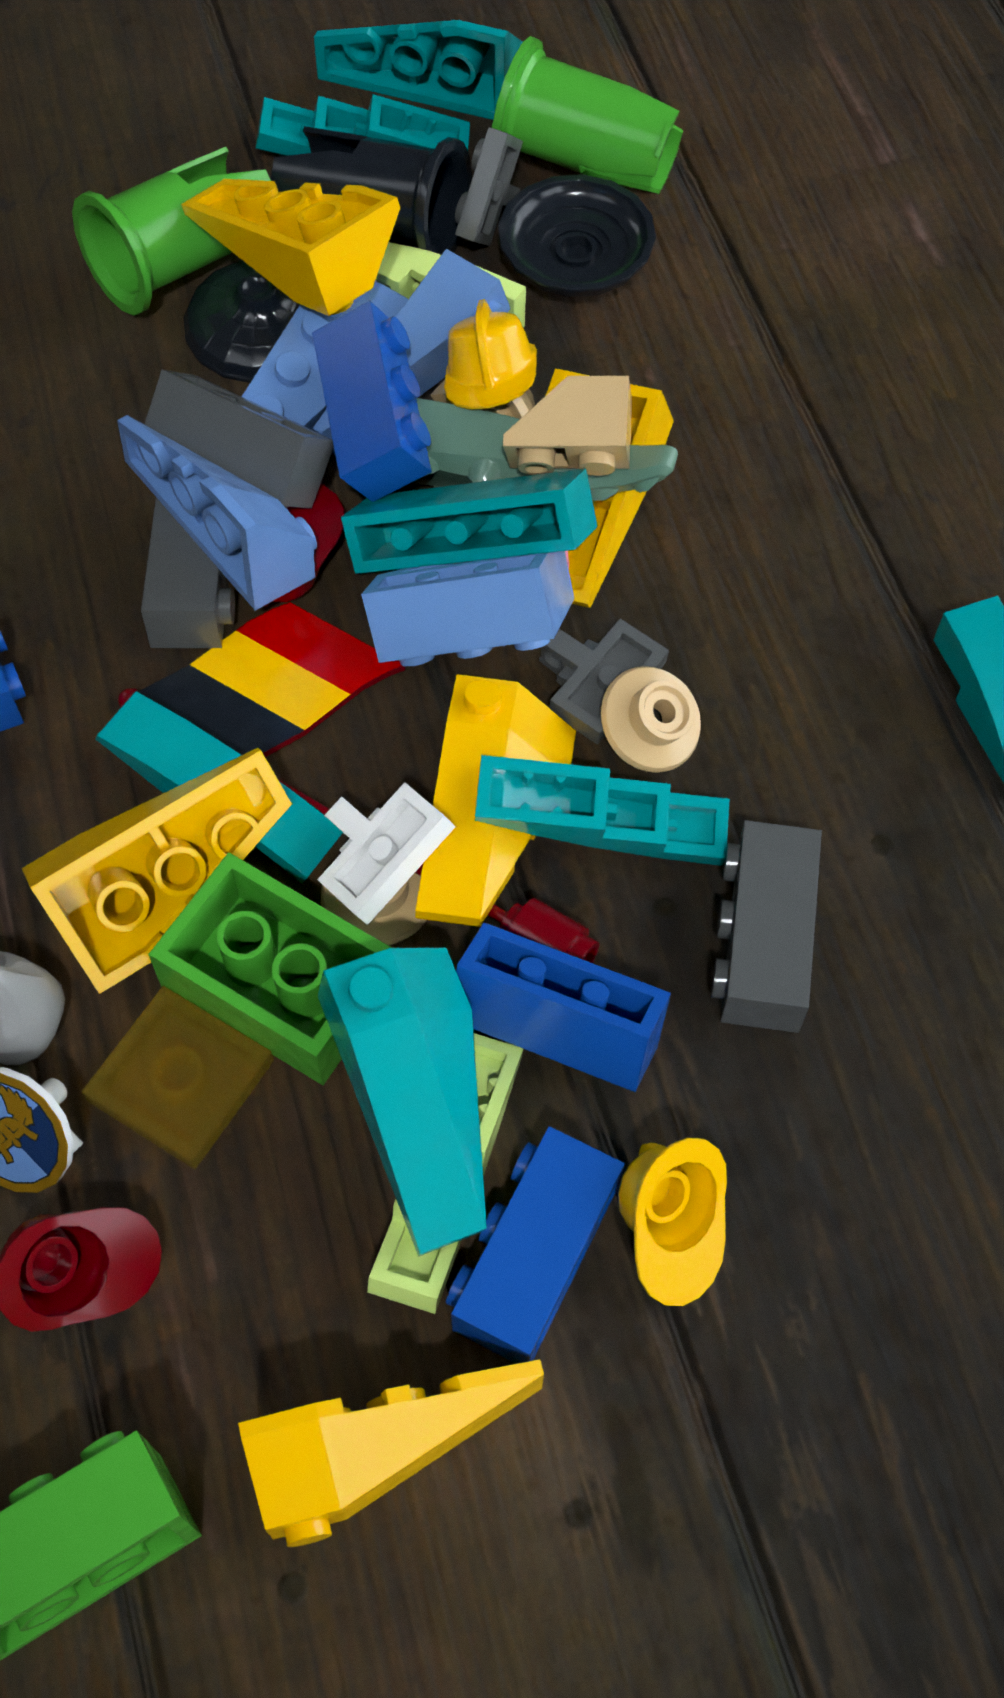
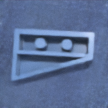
M565 551L486 559L458 564L449 563L404 568L377 575L361 594L378 662L399 660L402 666L424 664L431 661L435 655L455 652L458 658H474L490 652L492 647L514 644L515 649L521 651L543 647L550 642V639L555 638L575 599Z

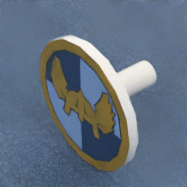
M0 1067V1186L14 1192L38 1193L55 1185L71 1165L73 1153L83 1142L70 1129L67 1116L59 1106L67 1097L66 1087L61 1081L50 1078L42 1085H39L29 1076Z

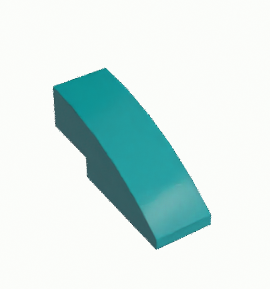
M997 595L943 613L933 641L961 687L955 701L1004 784V605Z

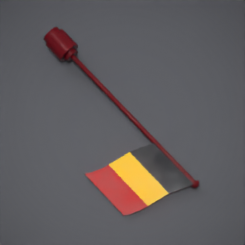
M289 602L246 622L223 639L222 648H211L190 665L140 691L134 688L124 689L119 694L118 703L122 707L137 691L188 720L239 754L244 755L259 748L264 756L267 757L307 735L363 690L391 675L405 671V666L400 665L399 661L379 663L375 648ZM278 779L279 782L294 791L325 815L330 810L328 807ZM423 864L415 872L419 876H421ZM536 898L530 899L524 906L516 903L508 912L494 904L488 913V916L501 923L500 929L590 963L594 962L598 953L599 942L589 937V929Z

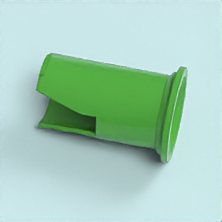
M532 36L522 42L513 57L504 78L492 123V128L508 133L523 141L520 152L584 175L611 180L622 186L660 194L668 179L683 134V130L674 125L679 115V110L631 86L546 57L542 41Z
M223 147L108 199L102 194L87 191L75 198L72 210L75 235L84 260L106 296L121 311L133 316L149 309L152 291L233 253L187 217L181 204L223 179L271 181L266 169L227 174L226 159L229 151L227 147Z

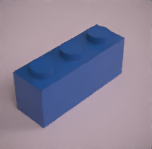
M369 300L312 332L339 477L370 501L374 502L431 473L432 470L427 447L431 444V437L426 424L419 414L416 398L420 396V387L414 373L409 368L406 350L410 348V340L402 323L394 316L390 318L386 316Z
M483 923L458 962L456 969L472 1009L474 1030L636 1092L658 1047L671 996L670 992L487 923Z
M550 1126L539 1146L528 1142L522 1150L511 1175V1180L518 1183V1186L508 1206L497 1202L486 1219L487 1229L480 1233L479 1241L487 1245L475 1269L464 1264L450 1288L446 1304L454 1308L451 1313L452 1331L516 1364L533 1361L620 1186L625 1163Z

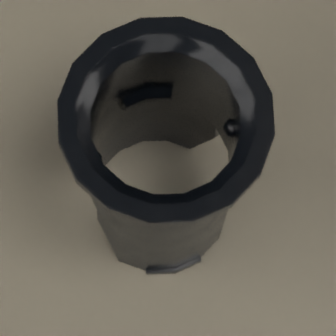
M304 126L303 132L309 141L311 153L274 157L270 180L275 181L278 192L299 189L304 183H320L323 194L342 195L341 190L346 185H362L398 198L400 210L389 242L418 247L440 255L446 249L454 253L460 243L461 237L455 235L458 226L455 222V212L460 197L464 192L469 191L472 181L470 155L464 142L461 140L447 137L439 142L435 149Z

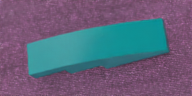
M375 94L372 95L368 110L322 96H318L314 111L264 97L255 148L287 156L311 153L309 141L303 132L304 126L432 149H435L437 144L445 138L451 137L463 141L468 150L470 122Z
M137 691L95 738V740L162 793L241 756V754L188 720ZM280 782L292 805L255 847L299 882L303 883L343 832L324 814Z
M481 755L475 821L593 848L722 866L726 856L730 799L671 793V784L610 778L609 768Z

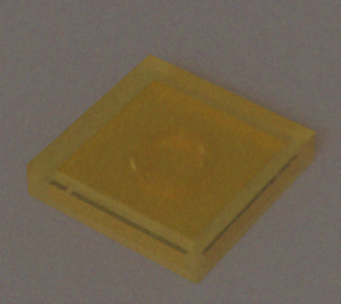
M162 986L82 1090V1094L87 1102L196 1170L274 1062L272 1052L165 986Z

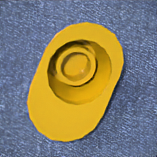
M482 299L478 302L474 316L458 322L449 330L448 365L445 373L444 390L447 400L452 404L471 410L489 409L520 397L533 385L536 377L537 349L534 344L529 343L524 328L515 314L492 312L487 301Z
M685 1138L670 1144L668 1147L657 1143L642 1144L639 1149V1156L628 1166L622 1176L618 1189L619 1210L626 1224L634 1232L635 1262L638 1279L650 1297L667 1306H684L700 1298L714 1282L723 1262L725 1247V1193L727 1186L726 1163L720 1150L707 1140L701 1138Z

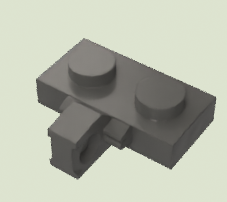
M488 127L485 139L481 138L472 156L471 165L472 170L475 172L469 191L462 194L456 207L455 222L458 226L455 235L490 246L503 205L506 206L509 201L520 193L521 188L511 185L510 181L523 144L522 140L508 133Z
M622 619L616 622L599 644L589 639L582 644L559 629L555 638L550 639V642L541 648V656L539 657V661L557 675L556 682L562 686L551 698L549 708L573 729L598 745L605 737L601 722V705L610 683L619 674L631 668L650 666L661 669L667 661L669 650Z

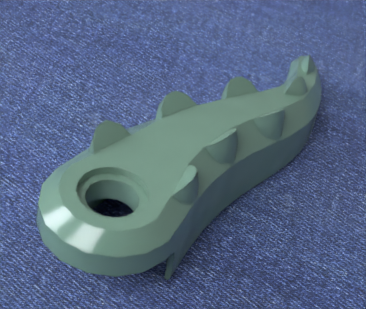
M416 398L420 417L426 424L431 437V444L427 447L432 472L411 482L412 484L433 485L435 488L529 475L520 472L518 468H510L503 448L504 433L519 421V418L480 409L461 408L450 403ZM630 445L629 469H615L613 473L603 476L588 475L592 499L594 501H605L617 492L636 490L641 493L650 490L656 483L664 480L673 472L678 450L668 445ZM554 468V472L575 470L578 468Z

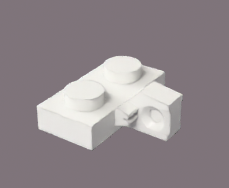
M405 782L381 809L377 807L368 818L363 816L341 796L324 816L346 834L349 839L339 849L341 854L317 880L352 913L368 925L456 826Z

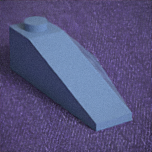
M448 249L443 252L396 315V318L404 326L410 340V348L406 350L409 368L418 381L420 396L445 378L448 365L449 330L458 322L474 316L479 300L485 299L492 312H508L511 309L500 279ZM326 409L312 429L332 439ZM333 447V450H332L331 455L334 456V457H336V456H335L334 447Z
M126 415L117 420L125 462L254 610L263 607L315 578L314 550L317 549V540L313 530L302 517L294 518L275 497L134 418Z

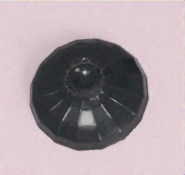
M584 174L553 176L525 187L507 203L498 224L501 251L519 276L542 291L567 297L597 296L624 286L648 262L656 241L652 214L636 194L614 181Z
M239 260L215 270L196 288L183 316L186 344L200 364L221 377L251 383L300 304L294 302L243 260Z

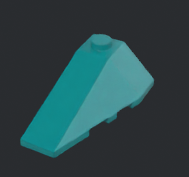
M462 20L317 31L314 36L317 76L320 80L491 120L494 119L496 104L504 78L513 57L523 42L509 31Z
M388 948L324 970L317 996L418 1257L485 1231L487 1225L472 1009L447 948Z

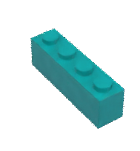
M586 468L390 493L374 502L366 498L341 516L355 574L576 550L598 527Z

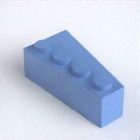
M375 280L372 289L356 298L349 309L339 314L327 316L300 304L242 397L313 430L312 428L326 410V403L312 332L369 300L389 318L392 316L396 317L408 298Z

